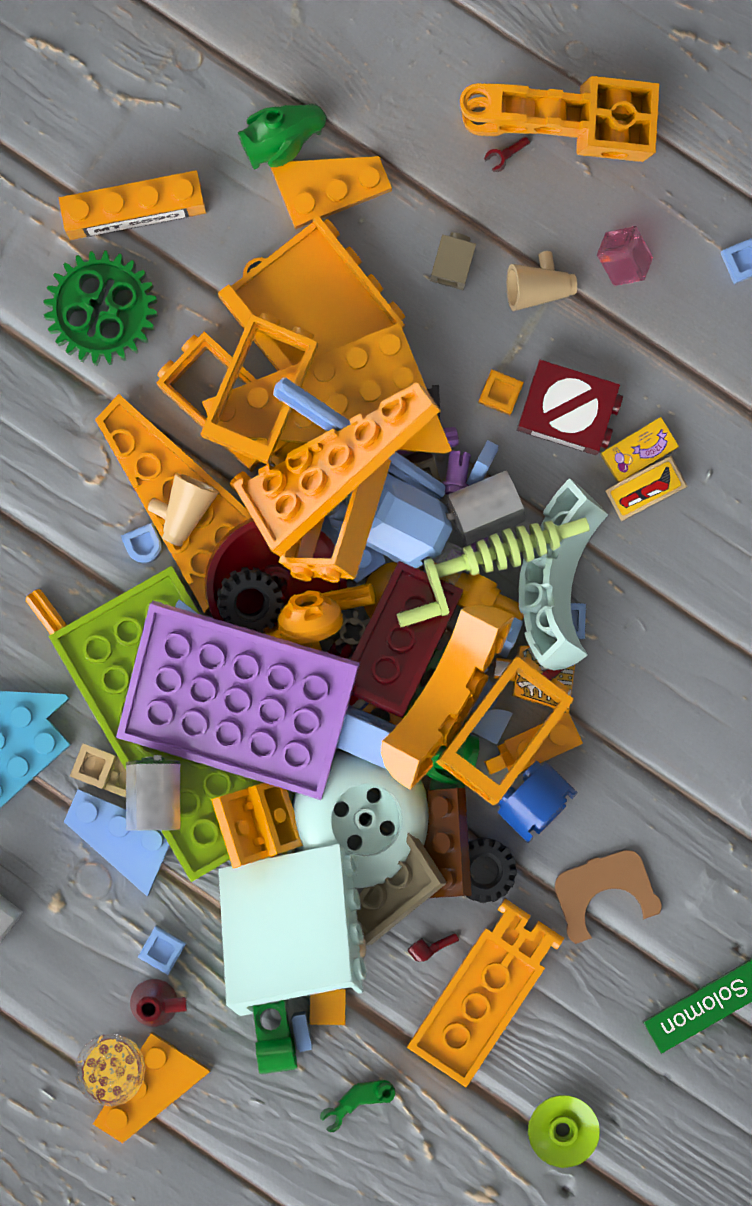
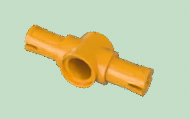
M463 572L462 574L454 573L439 578L463 589V595L458 603L462 608L485 605L515 615L514 618L521 621L524 618L519 610V602L500 594L501 590L497 588L498 584L480 574L471 575L470 572L468 574Z

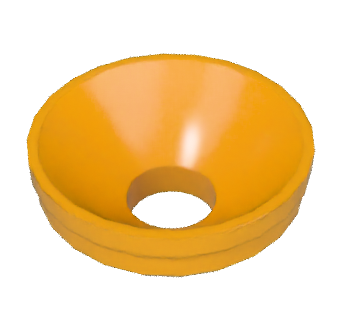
M311 590L292 596L278 615L280 635L294 643L305 644L324 640L335 634L343 624V614L339 604L333 599L320 594V592Z

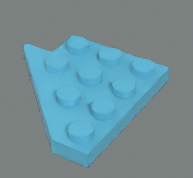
M0 691V809L71 746V743L48 719L70 699L68 695Z

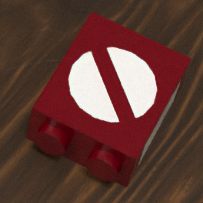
M539 359L516 431L596 456L601 448L607 449L613 432V429L607 427L611 414L618 415L623 400V395L618 394L620 384Z

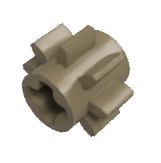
M358 610L354 611L353 618L347 619L343 615V624L336 632L340 633L341 638L336 640V646L344 642L349 644L353 651V646H357L360 640L355 641L353 638L346 640L344 638V635L347 633L345 626L349 623L353 627L360 625L362 630H360L359 635L362 637L371 618L362 622L358 619Z

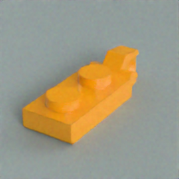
M569 712L562 715L521 772L527 770L536 761L542 763L583 744ZM543 723L515 735L498 745L497 748L500 754L484 761L489 774L491 775L506 767L509 771Z

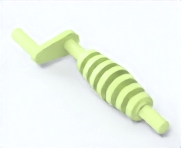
M586 517L559 526L554 525L552 521H545L543 523V531L538 523L530 524V535H528L524 526H518L515 528L517 539H515L510 528L502 530L503 543H501L499 536L495 533L489 536V548L484 539L476 542V552L469 545L463 548L464 554H461L460 557L434 564L432 558L424 560L426 573L436 602L398 613L397 619L400 627L439 615L445 616L449 614L439 578L463 570L469 571L471 575L479 574V565H482L485 573L493 572L492 561H495L499 570H504L508 568L506 557H508L513 568L521 566L520 552L525 561L529 562L534 560L533 548L536 549L539 556L547 554L546 544H549L552 550L560 548L562 539L590 531Z

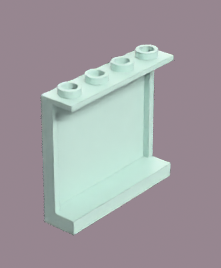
M335 844L258 860L237 868L229 866L218 869L227 1007L239 1016L253 1014V1005L347 987L353 988L357 993L363 992L362 980L366 979V966L363 958L360 957L359 945L363 944V932L361 925L357 922L356 910L360 909V897L357 889L354 888L353 876L357 875V863L353 854L346 855L345 848L341 844Z

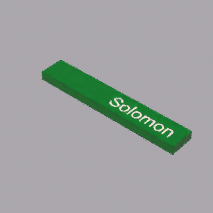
M752 959L642 1021L661 1054L752 1002Z

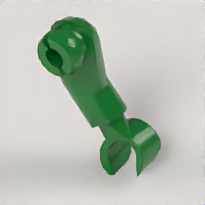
M387 1080L357 1083L338 1101L340 1104L335 1109H324L321 1112L320 1119L324 1121L329 1115H336L335 1123L326 1129L328 1132H335L341 1127L342 1118L347 1113L351 1114L358 1106L390 1103L396 1095L395 1088Z

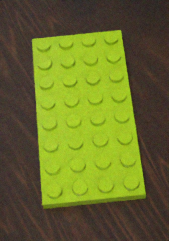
M170 566L48 637L125 770L127 765L180 764V830H161L190 882H193L230 860L211 799L263 782L116 737L149 604L152 601H157L175 607L180 599L197 614H200L175 570ZM154 755H161V761L152 760V762H145V757H152L154 759ZM287 790L290 800L292 801L295 792Z

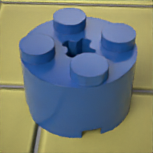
M538 761L534 762L522 775L524 783L517 790L511 786L497 804L500 807L497 813L527 843L533 840V836L530 834L532 830L539 835L566 807L565 803L568 801L565 798L567 795L573 799L578 793L547 762L543 765Z

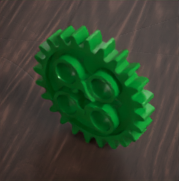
M104 250L101 260H97L93 251H90L89 261L84 262L77 255L76 267L73 268L66 262L63 264L67 272L65 276L54 273L53 276L59 283L58 286H47V290L54 295V298L45 299L43 303L45 306L53 308V311L45 313L44 318L47 321H55L48 328L50 334L61 333L55 342L58 346L68 342L66 353L69 356L79 350L80 362H84L88 355H92L93 364L98 366L101 356H105L108 364L112 365L113 355L118 354L125 361L126 349L129 348L136 354L139 352L135 345L137 340L148 343V339L143 331L155 330V326L148 321V318L158 317L157 310L149 308L150 305L157 303L158 299L154 295H147L154 288L152 282L141 283L145 279L146 273L144 270H141L134 274L136 264L133 260L123 266L122 254H118L114 261H110L108 251ZM95 278L99 280V288L94 293L89 294L82 291V285L87 279ZM110 279H113L114 284L105 298V304L109 310L107 312H100L94 336L89 337L88 332L97 318V313L93 307L94 305L100 306L102 304L106 285ZM123 290L130 291L133 297L129 304L120 306L115 303L117 293ZM75 311L86 312L87 320L81 326L70 324V317ZM113 322L120 325V332L116 337L105 338L102 335L103 328L108 323Z

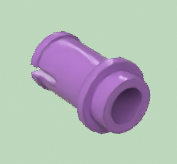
M461 451L449 452L446 481L442 482L446 487V495L469 486L466 482L469 460L471 459L470 453L463 452V455H460Z

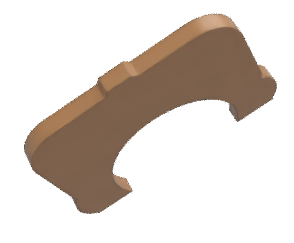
M622 850L603 858H592L587 860L586 864L562 872L555 880V892L565 920L568 923L566 932L569 939L575 944L592 938L586 928L585 912L591 899L601 891L621 889L629 892L640 904L643 920L658 915L661 912V901L653 893L643 861L636 852L631 850Z

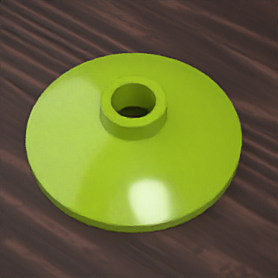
M558 1095L546 1099L536 1107L529 1120L528 1137L532 1149L542 1161L554 1167L569 1168L583 1163L595 1151L599 1141L600 1128L595 1113L587 1103L574 1096ZM561 1123H566L569 1126V1132L563 1136L556 1133L557 1126Z

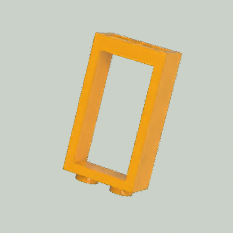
M261 313L259 317L250 315L200 434L202 438L262 463L269 464L292 407L283 402L266 445L219 426L220 417L257 331L305 351L292 381L300 388L318 348V342L312 340L314 335L309 331L299 327H294L293 331L279 326L281 322L279 319Z
M203 332L199 337L195 334L191 336L181 348L184 353L175 363L170 360L160 369L157 374L160 379L156 382L158 387L202 428L207 418L172 386L206 350L214 355L224 366L229 367L233 357L206 332ZM242 366L238 378L244 384L257 380ZM257 439L256 441L266 445L268 439ZM224 447L250 472L260 463V461Z
M387 459L353 490L332 559L312 558L325 517L280 557L279 563L291 570L290 574L293 577L303 581H311L312 577H317L330 582H339L340 579H356L390 467V459Z
M516 656L511 660L436 761L437 764L492 805L499 803L574 700V698L568 695L570 690L567 686L555 678H552L551 681L539 673L541 670L539 665L527 657L521 659ZM515 672H517L558 704L498 785L456 752Z

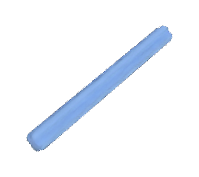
M282 378L276 383L273 392L275 397L326 431L333 428L339 431L350 425L348 419L289 379ZM397 452L388 458L391 460L388 470L390 474L438 500L443 498L446 488L443 483Z

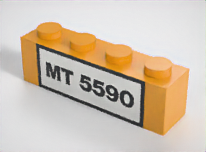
M197 170L58 197L64 229L70 240L206 214Z

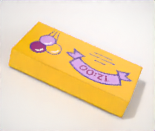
M660 417L601 452L600 455L617 483H620L674 451L679 445Z

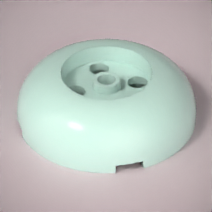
M342 749L336 750L322 799L319 800L295 792L294 798L291 801L298 834L303 845L297 848L298 852L341 844L345 848L346 855L353 854L357 863V875L353 876L354 888L375 887L374 885L385 883L387 877L392 878L401 869L402 866L398 865L399 861L405 862L411 849L406 842L407 834L409 833L418 838L423 846L427 836L429 809L427 792L422 781L420 780L414 787L408 789L394 779L386 768ZM371 788H377L380 791V799L375 803H370L366 797L368 790ZM341 801L345 802L348 806L346 815L342 817L336 816L333 810L335 804ZM367 812L370 815V819H366L368 821L366 825H361L359 823V816ZM387 820L391 821L394 825L393 832L388 836L382 835L379 829L381 823ZM355 834L361 838V845L357 849L352 850L347 846V839Z

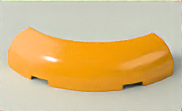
M485 605L468 606L460 611L445 652L426 687L401 722L382 740L381 754L385 767L392 777L406 788L411 789L423 778L433 766V760L430 758L435 756L441 745L448 746L460 730L489 679V676L484 671L491 664L495 653H501L515 615L499 608Z

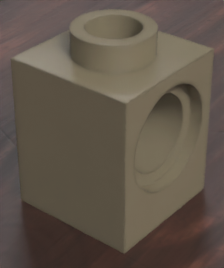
M451 232L450 236L442 234L430 281L464 291L476 243L470 242V237L460 233Z

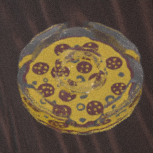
M103 1034L94 1037L84 1045L76 1062V1067H78V1076H76L77 1086L83 1096L94 1104L111 1107L124 1104L136 1095L143 1083L145 1073L143 1054L136 1043L125 1036Z

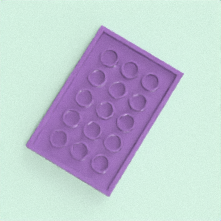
M152 601L149 604L116 737L321 800L331 771L360 663Z

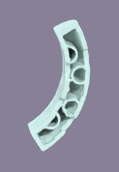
M570 478L556 492L543 511V515L546 517L540 528L542 531L544 530L543 523L545 521H552L554 525L559 526L586 517L590 531L562 539L560 548L552 550L549 544H546L547 554L539 556L536 549L533 548L534 560L526 562L523 558L518 590L519 610L524 616L527 631L524 633L526 640L540 665L551 670L566 669L577 664L588 655L582 647L573 625L571 614L572 583L578 561L586 544L598 526L608 516L605 510Z

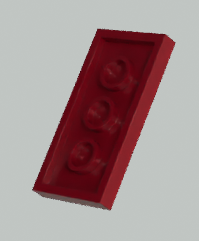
M398 561L352 655L351 660L360 663L352 695L404 718L463 595V589L439 579L449 614L445 616L439 615L400 627L397 619L398 613L436 602L427 573Z

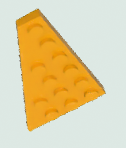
M400 322L314 356L301 386L303 390L349 421L360 413L367 416L378 410L382 401L417 382L427 391ZM300 362L232 389L218 425L250 439H268L283 404V401L274 396V387L282 378L293 381ZM216 396L202 401L207 415ZM292 408L279 440L307 443L327 431ZM437 414L398 449L409 452L418 451L447 454L452 451Z

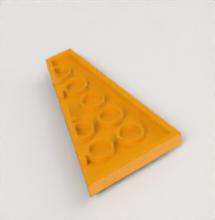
M417 382L382 401L378 410L367 416L361 413L350 419V425L339 431L334 428L289 452L285 461L274 467L267 464L258 469L259 475L248 481L242 478L233 483V486L271 551L281 557L439 413L440 409L426 389Z
M118 394L95 420L161 537L164 534L165 519L148 511V505L153 498L169 504L175 473L195 478L219 491L186 541H183L182 546L171 544L163 539L203 612L206 613L209 607L205 595V574L209 559L221 539L234 527L251 519L252 516L247 508Z

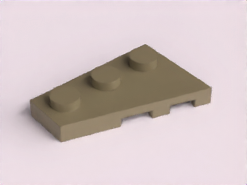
M409 833L407 834L406 842L411 850L405 862L399 861L398 865L402 867L392 878L387 877L383 884L363 888L359 895L360 909L356 910L357 922L361 925L366 945H372L447 884L421 841Z

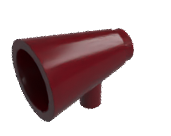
M149 979L140 983L134 989L130 999L132 1014L141 1024L149 1027H159L168 1023L176 1012H187L186 997L177 998L176 992L167 982L159 979ZM147 1002L154 1004L156 1008L155 1014L152 1016L144 1015L142 1012L143 1004Z

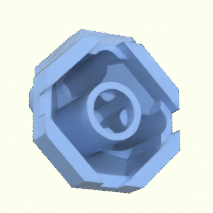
M387 473L366 546L389 557L395 563L400 561L418 568L424 564L421 562L422 559L428 556L433 559L440 555L453 528L451 521L447 519L445 514L448 513L447 507L438 499ZM352 492L327 514L331 526L339 532L342 528Z

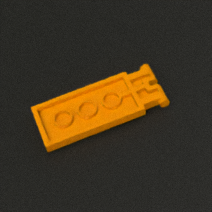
M506 898L497 909L503 914L492 931L486 927L484 928L407 1045L409 1050L464 1087L468 1086L544 971L545 967L540 962L552 946L557 950L564 940L563 936L539 920L531 931L525 929L524 926L531 915Z

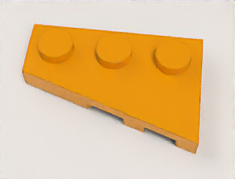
M379 156L290 161L283 166L270 167L295 229L312 223L313 218L317 214L323 219L392 191Z
M151 1032L138 1052L141 1074L135 1088L120 1102L115 1101L112 1104L106 1102L93 1125L119 1142L124 1143L211 1072V1069L154 1032Z

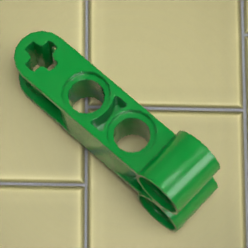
M286 999L253 1005L257 1037L255 1048L260 1075L298 1069L294 1039L290 1033ZM270 1009L277 1010L281 1016V1023L274 1030H268L262 1024L263 1014Z

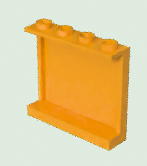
M318 214L313 218V222L236 283L232 286L228 284L218 292L219 299L243 329H245L251 314L259 317L261 313H265L281 321L279 326L293 331L294 327L309 331L314 335L312 340L318 342V348L314 356L399 322L403 330L405 327L402 320L406 317L394 301L389 304L380 294L384 289L373 274L368 276L364 274L359 267L362 261L350 246L345 249L337 240L340 233L329 219L323 222ZM258 331L253 339L254 343L277 371L301 362L305 352Z

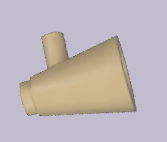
M543 251L538 254L540 268L510 264L507 271L506 287L511 310L517 311L575 295L577 292L575 274L555 271L551 251Z
M175 473L169 504L153 498L148 505V511L165 519L162 539L171 544L182 546L183 541H186L219 491L195 478Z

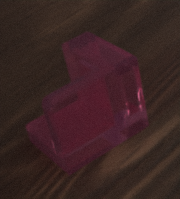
M637 226L605 232L597 252V257L615 286L645 280L653 260L652 254Z

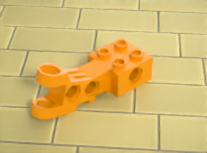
M591 76L580 86V94L567 93L558 89L540 90L522 85L484 83L471 84L461 93L460 106L463 123L466 129L474 135L498 136L503 133H527L576 137V155L644 162L656 153L660 83ZM475 94H481V95L485 96V97L473 98V99H471L470 101H468V100L470 99V97L473 96V95H475ZM476 108H485V110L481 112L473 111ZM471 121L487 123L483 125H475Z

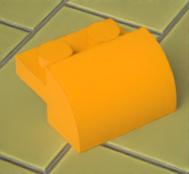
M261 783L211 799L233 868L303 846L296 826L294 809L286 789Z

